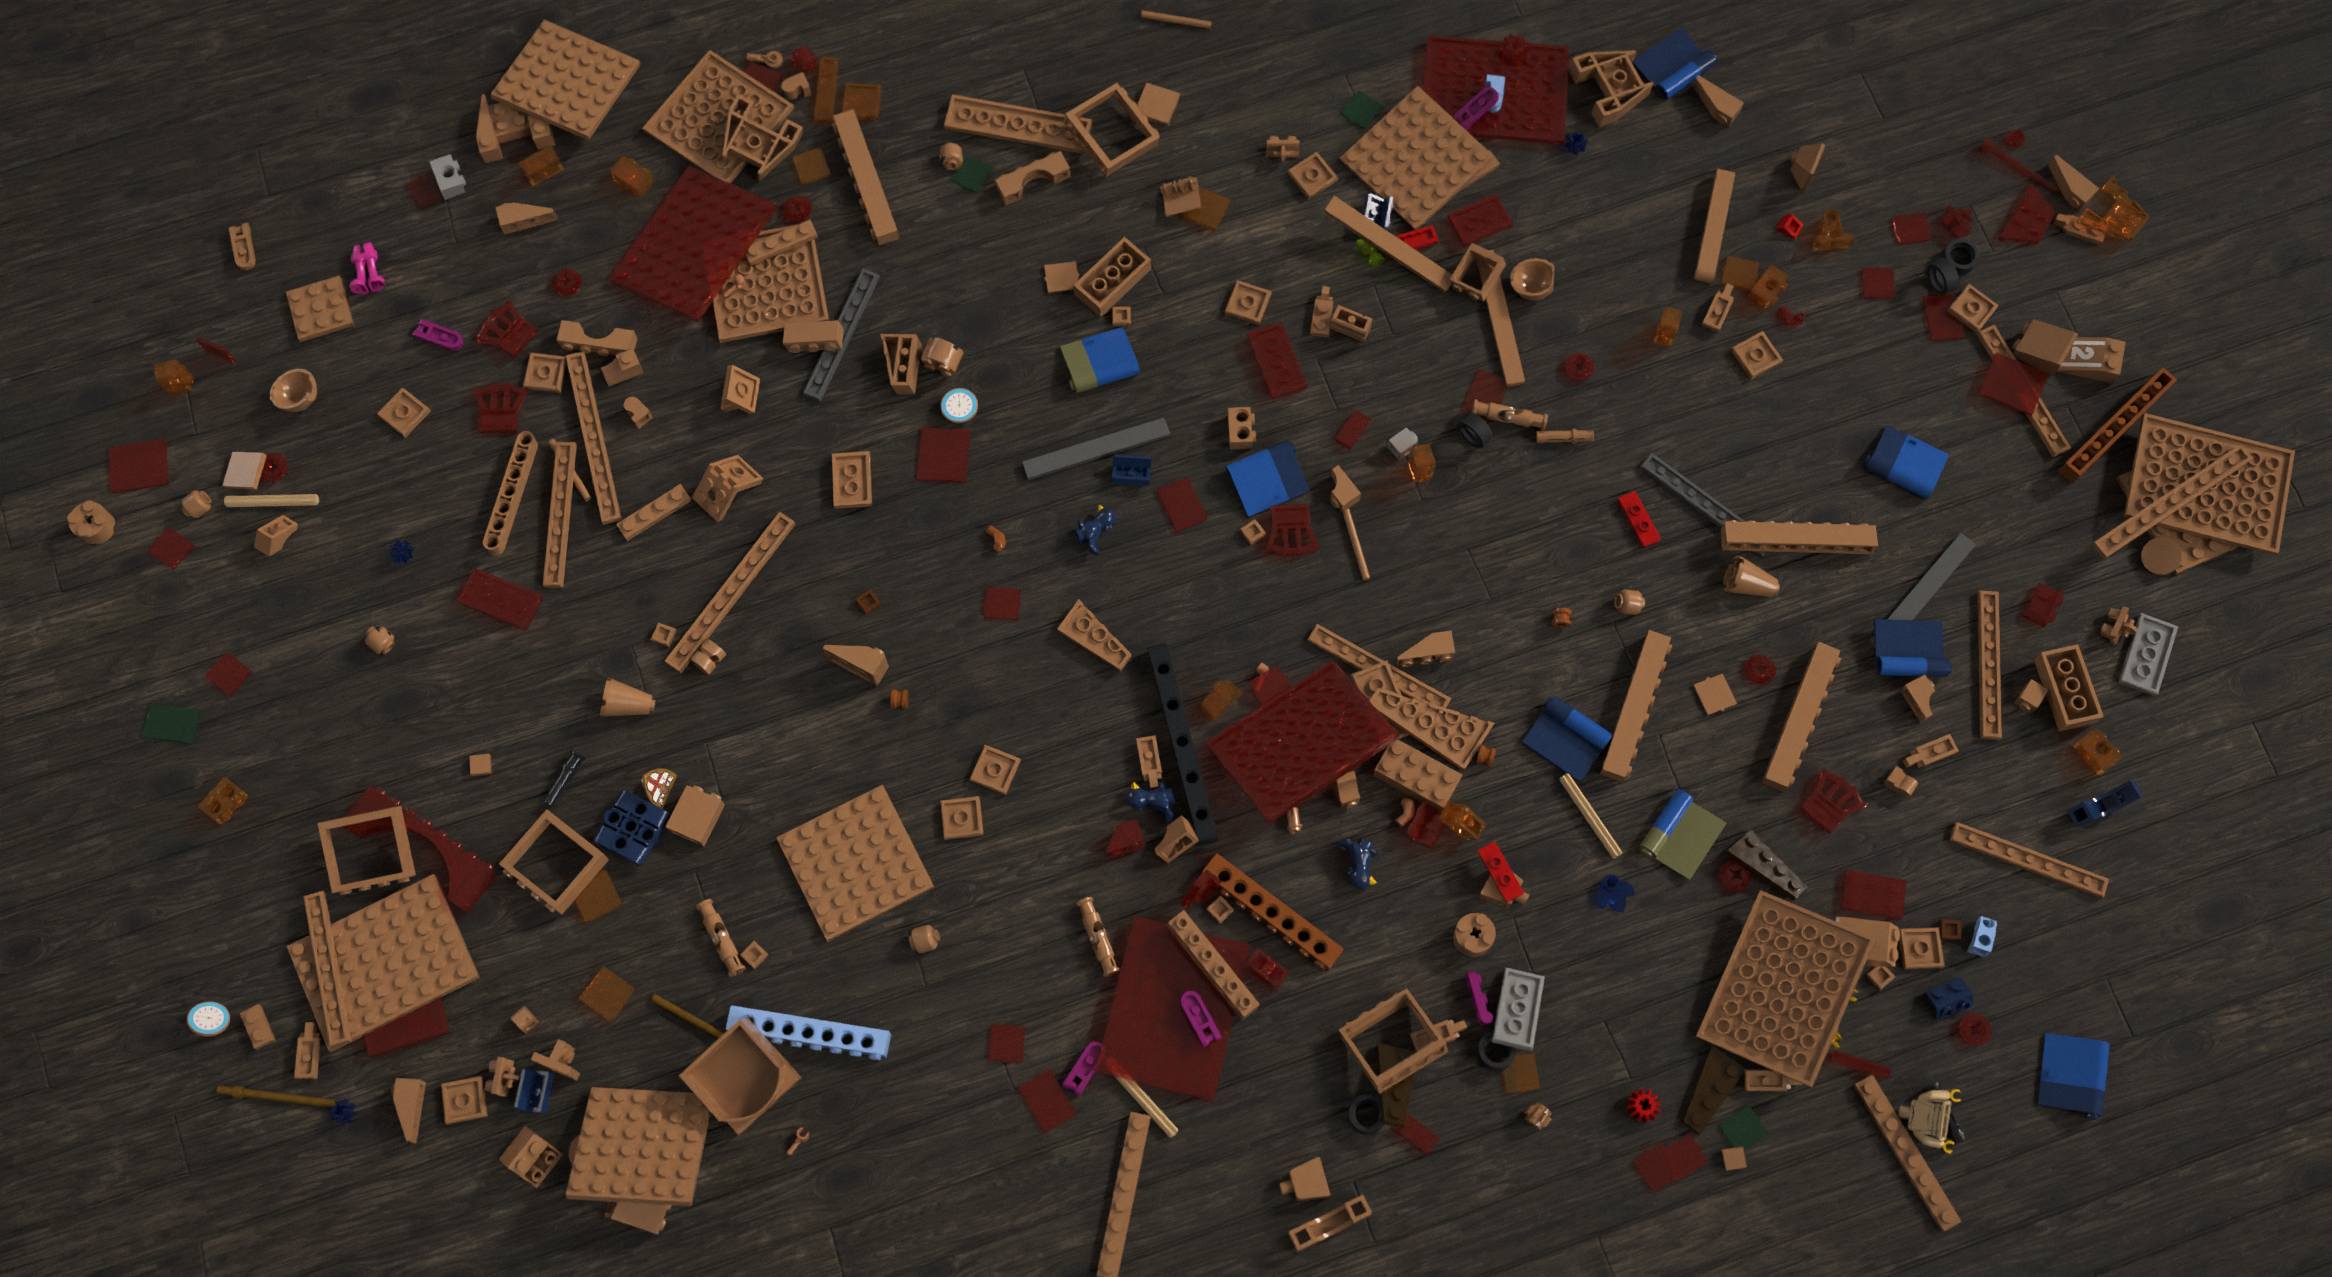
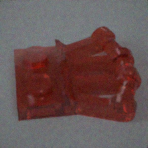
M508 300L506 301L507 304L496 310L493 309L488 319L482 321L481 330L476 335L475 340L480 343L497 345L516 358L539 330L521 317L511 301ZM511 310L516 319L512 322L502 314ZM496 320H500L509 327L504 332L493 323ZM491 329L500 337L494 338L487 336L488 330Z
M505 382L504 384L491 383V385L473 389L480 406V433H518L519 410L527 396V388H520L511 385L510 382ZM498 392H504L503 408H497ZM511 392L518 395L512 408H510ZM491 393L490 408H486L482 398L483 395Z
M1309 504L1271 506L1272 532L1265 552H1274L1284 557H1289V555L1302 557L1305 553L1320 549L1319 543L1310 527ZM1296 530L1297 547L1289 548L1288 531ZM1301 530L1306 531L1311 543L1303 547ZM1277 531H1282L1283 547L1273 545Z
M1823 768L1816 790L1799 809L1831 834L1846 816L1860 811L1868 805L1865 801H1862L1856 790L1857 788L1845 781L1846 778L1829 773L1827 769ZM1825 780L1836 783L1826 795L1822 793ZM1841 787L1846 791V794L1835 804L1829 798ZM1851 796L1855 806L1843 811L1840 807Z

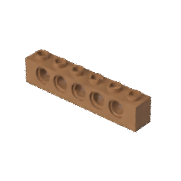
M1184 910L1168 922L1167 928L1242 1021L1258 1009L1260 1004Z

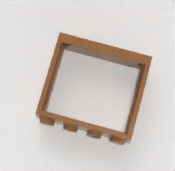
M1118 83L1067 112L1064 118V124L1105 177L1156 147L1160 138L1158 131L1151 127L1147 117L1141 114L1136 103L1130 100L1126 90L1120 87ZM1115 96L1147 139L1110 161L1078 120V117Z
M401 806L318 823L332 893L339 892L340 895L352 893L351 889L354 888L364 891L371 889V885L378 884V887L391 885L390 881L397 880L398 883L410 881L409 877L416 875ZM391 816L403 872L341 885L330 829Z
M546 809L499 864L504 868L502 872L510 879L513 877L518 879L516 883L524 890L529 888L533 891L530 894L539 902L543 899L546 902V908L553 913L556 910L562 915L609 859ZM550 823L593 857L556 901L513 868Z
M1408 989L1398 994L1396 992L1392 998L1378 1003L1374 1009L1369 1012H1363L1357 1019L1347 1022L1344 1027L1339 1029L1342 1041L1379 1094L1448 1052L1446 1042ZM1407 1005L1433 1043L1376 1077L1351 1039Z

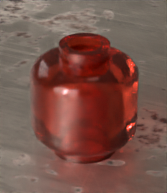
M800 46L792 52L791 62L800 73H811L816 69L817 66L815 64L818 59L809 47Z

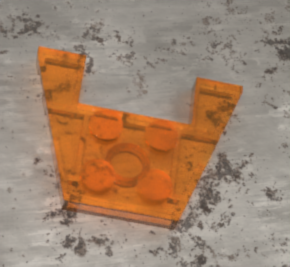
M2112 176L2101 190L2112 196L2117 202L2104 218L2086 208L2076 222L2130 243L2150 216L2135 200L2132 201L2126 195V189L2124 187L2120 188L2116 183L2117 179Z

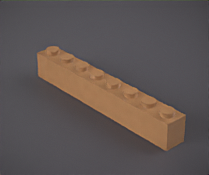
M854 109L833 115L835 123H832L834 133H838L840 138H837L840 149L844 148L845 153L842 154L845 163L850 164L851 168H848L851 179L855 178L856 183L853 185L856 194L860 193L861 195L859 199L861 208L866 209L867 213L864 214L866 222L871 224L873 228L870 229L872 239H876L878 245L898 240L899 235Z
M1729 520L1724 522L1720 530L1722 550L1873 554L1878 547L1876 525L1865 523L1850 525L1849 523L1831 524L1828 522L1813 524L1811 522L1793 523L1789 521L1775 523L1774 521L1737 522L1736 520Z
M1651 630L1646 634L1600 775L1623 782L1625 777L1629 778L1632 766H1629L1631 759L1635 760L1638 752L1635 746L1637 742H1641L1644 731H1641L1643 724L1646 725L1650 715L1647 713L1648 707H1652L1655 696H1652L1654 689L1658 690L1661 682L1658 676L1660 672H1664L1667 663L1664 661L1665 655L1669 656L1672 645L1669 644L1671 637Z
M1818 642L1814 647L1761 783L1782 792L1787 787L1791 788L1795 777L1792 776L1793 772L1799 769L1802 761L1799 759L1800 754L1804 753L1808 746V742L1805 741L1807 736L1812 735L1815 728L1812 723L1814 718L1818 719L1821 708H1819V705L1827 697L1826 687L1831 685L1834 679L1833 669H1837L1841 658L1838 657L1841 650Z

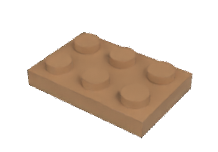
M870 452L832 454L834 508L872 506Z

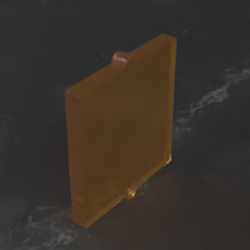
M821 147L811 151L806 150L805 153L793 156L802 185L812 181L817 182L818 179L831 175Z
M1727 256L1726 265L1722 270L1724 274L1721 284L1727 285L1728 283L1734 287L1753 291L1755 281L1758 278L1759 263Z
M1517 1053L1512 1065L1503 1070L1506 1093H1525V1091L1540 1089L1534 1053L1525 1055ZM1502 1057L1501 1062H1503L1507 1057Z

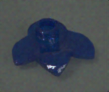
M1609 874L1601 880V889L1596 894V902L1600 909L1610 905L1615 911L1624 912L1626 897L1635 895V892L1630 883L1620 881L1617 876ZM1607 882H1612L1614 887L1609 888Z

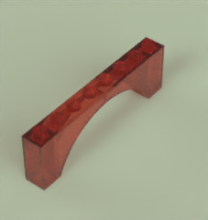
M369 786L346 817L402 806L403 804L394 797L392 800L387 798L386 795L388 793L380 787L374 789ZM402 808L406 831L417 833L431 840L442 853L449 872L450 886L448 899L469 914L498 876L493 871L495 867L486 861L484 863L478 861L479 856L471 850L468 853L462 850L464 846L458 841H449L447 839L449 835L439 829L437 832L433 830V824L426 819L420 821L416 818L418 814L410 808L407 810ZM391 816L344 826L361 839L376 832L394 830Z

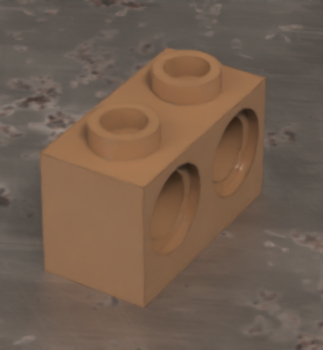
M1250 407L1228 408L1230 450L1252 449V443L1256 442V432L1252 431V425H1255L1254 413L1251 414ZM1242 417L1246 420L1244 422H1240L1237 419ZM1245 435L1247 438L1240 439L1238 436Z

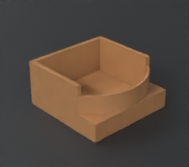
M749 1018L737 1021L679 1075L719 1122L726 1121L738 1135L750 1127L801 1079V1076Z

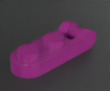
M1493 87L1484 88L1455 113L1453 119L1466 131L1469 130L1472 124L1498 102V92ZM1466 114L1470 116L1467 120L1464 118Z
M423 319L419 320L417 330H414L412 333V337L417 340H423L451 351H456L463 346V338L458 332Z
M1474 970L1466 972V979L1478 1022L1481 1026L1487 1027L1491 1023L1493 1016L1487 1011L1485 1006L1488 1002L1485 992H1481L1480 985H1482L1480 974H1476Z
M1194 991L1184 993L1181 998V1006L1203 1048L1208 1046L1209 1042L1221 1039V1034L1198 993ZM1209 1027L1211 1033L1205 1035L1202 1030Z
M1092 1042L1086 1047L1062 1085L1065 1089L1069 1088L1074 1091V1095L1080 1097L1106 1055V1049L1102 1043ZM1075 1077L1082 1080L1079 1085L1073 1082Z

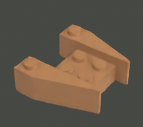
M1636 51L1589 52L1574 57L1571 60L1568 71L1575 84L1595 78L1605 96V99L1596 101L1592 111V115L1599 128L1616 122L1650 94L1654 83L1643 84L1632 64Z
M482 94L476 139L480 154L485 163L503 159L499 143L532 135L538 150L555 145L549 123L503 103L490 105L485 94Z
M737 94L729 109L722 162L725 163L731 153L760 168L757 180L761 181L795 149L802 136L803 127L786 119L781 131L777 134L750 120L749 117L754 110V102Z

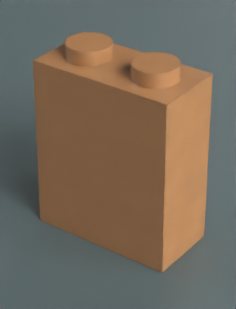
M686 785L666 825V829L675 835L704 847L725 806L721 800L722 797L715 793L706 794L704 789L693 785V787Z

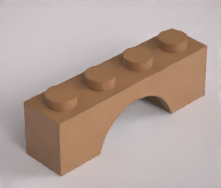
M1061 151L1051 153L1046 158L1035 160L1025 167H1019L1012 173L1001 175L995 180L996 188L1005 205L1022 199V190L1029 181L1036 178H1044L1056 184L1071 177L1070 167Z
M562 320L557 342L566 351L578 350L580 352L584 351L585 354L592 352L598 353L601 356H616L630 349L635 350L637 337L633 330L615 328L607 337L593 339L584 334L580 323Z
M1361 1195L1339 1208L1289 1231L1288 1235L1298 1253L1370 1217L1372 1212L1364 1196Z

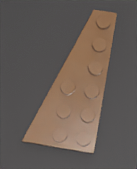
M1381 688L1376 689L1366 704L1462 771L1465 770L1495 724L1434 704H1426L1414 698L1403 697L1400 694Z

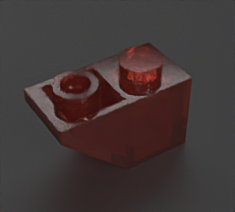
M1137 819L1117 826L1106 848L1107 857L1117 858L1122 856L1123 852L1128 850L1134 852L1140 850L1145 845Z

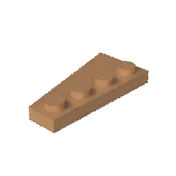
M1079 599L1057 629L1059 633L1120 672L1132 657L1131 653L1112 636L1108 629L1095 618V615Z

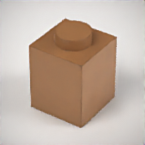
M2031 679L2024 686L2015 704L2021 710L2032 713L2038 708L2049 689Z

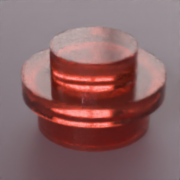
M2020 130L2011 131L2007 135V143L2014 148L2021 147L2025 142L2024 133Z

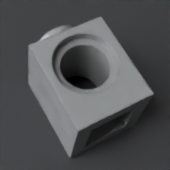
M1406 427L1389 439L1388 448L1400 461L1417 448L1418 438L1413 431L1410 432Z

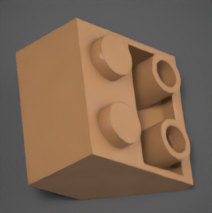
M524 1126L499 1160L507 1168L537 1188L563 1154L535 1132Z

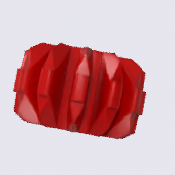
M1640 1088L1639 1094L1633 1091L1631 1093L1632 1097L1627 1098L1628 1103L1632 1105H1628L1626 1109L1633 1110L1629 1116L1632 1118L1636 1115V1122L1638 1123L1642 1118L1645 1124L1649 1122V1118L1654 1121L1656 1120L1655 1114L1659 1115L1661 1113L1656 1108L1662 1105L1661 1102H1655L1658 1095L1656 1094L1651 1097L1652 1090L1650 1089L1645 1094L1644 1089ZM1642 1102L1646 1103L1645 1106L1647 1108L1645 1110H1642V1105H1640Z

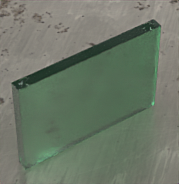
M151 704L142 737L192 744L201 711Z

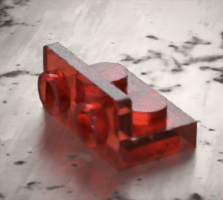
M2039 583L2035 588L2023 618L2042 627H2045L2049 622L2053 623L2057 616L2055 612L2056 607H2060L2064 600V596H2062L2064 589L2060 588L2056 591Z
M1206 869L1192 884L1181 905L1187 909L1191 904L1196 905L1199 900L1207 905L1222 883L1221 880Z

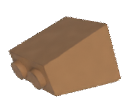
M2033 319L2030 325L2026 323L2021 333L2024 336L2022 339H2017L2012 349L2015 350L2013 355L2015 358L2053 377L2078 334Z
M1836 917V922L1876 938L1864 966L1895 967V962L1898 959L1897 941L1900 939V932L1897 926L1891 922Z
M609 1201L604 1217L658 1234L664 1228L666 1222L664 1216L666 1211L671 1209L672 1205Z

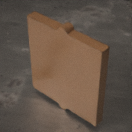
M1076 261L1044 265L1046 274L1044 280L1047 282L1048 294L1074 291L1073 285L1080 277V274L1077 272Z
M1723 674L1712 678L1707 677L1706 680L1693 685L1707 716L1718 711L1723 712L1726 708L1737 704Z

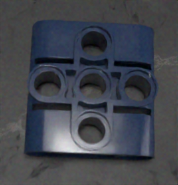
M622 789L611 809L606 811L604 821L592 841L642 867L651 849L659 842V835L671 814ZM641 807H646V811L643 814L639 815L637 813ZM619 816L617 822L611 823L612 817ZM636 824V828L629 832L628 827ZM653 833L650 840L644 839L646 834ZM626 841L625 847L618 849V844Z

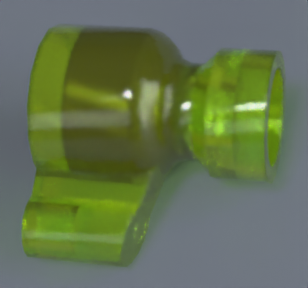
M1359 239L1356 242L1357 248L1363 257L1369 258V263L1372 267H1376L1384 261L1382 254L1378 253V248L1365 239Z

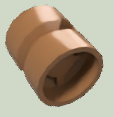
M706 639L700 647L701 651H696L690 658V661L702 672L710 675L716 668L715 663H720L726 656V653L713 641Z

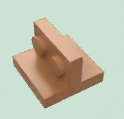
M734 365L728 366L721 410L727 412L741 409L749 414L755 413L760 378Z
M559 1039L549 1058L534 1052L531 1058L532 1061L540 1066L576 1081L580 1075L578 1071L567 1066L574 1058L575 1053L573 1051L575 1048Z

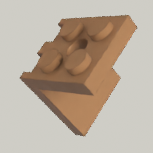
M735 455L708 465L692 499L718 522L723 520L737 492L761 484L764 478L739 455ZM712 491L715 492L716 499L713 497Z

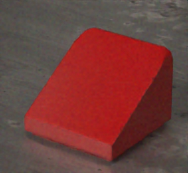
M1791 213L1784 215L1775 229L1795 239L1803 224Z

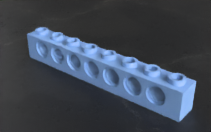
M738 1006L730 1007L726 1025L727 1031L740 1019L749 1018L754 1020V1025L767 1039H770L771 1043L782 1044V1041L790 1042V1046L802 1047V1044L809 1045L810 1049L821 1051L822 1048H827L829 1052L836 1054L846 1051L849 1052L850 1056L861 1057V1054L869 1055V1058L873 1060H881V1057L887 1058L891 1033L886 1030ZM767 1023L774 1024V1027L770 1032L764 1031V1027ZM787 1026H793V1032L790 1035H784V1029ZM807 1029L813 1030V1035L810 1038L803 1037ZM826 1033H833V1038L830 1041H823V1036ZM852 1036L853 1041L849 1045H844V1037ZM866 1039H872L873 1041L869 1048L862 1046L863 1041Z

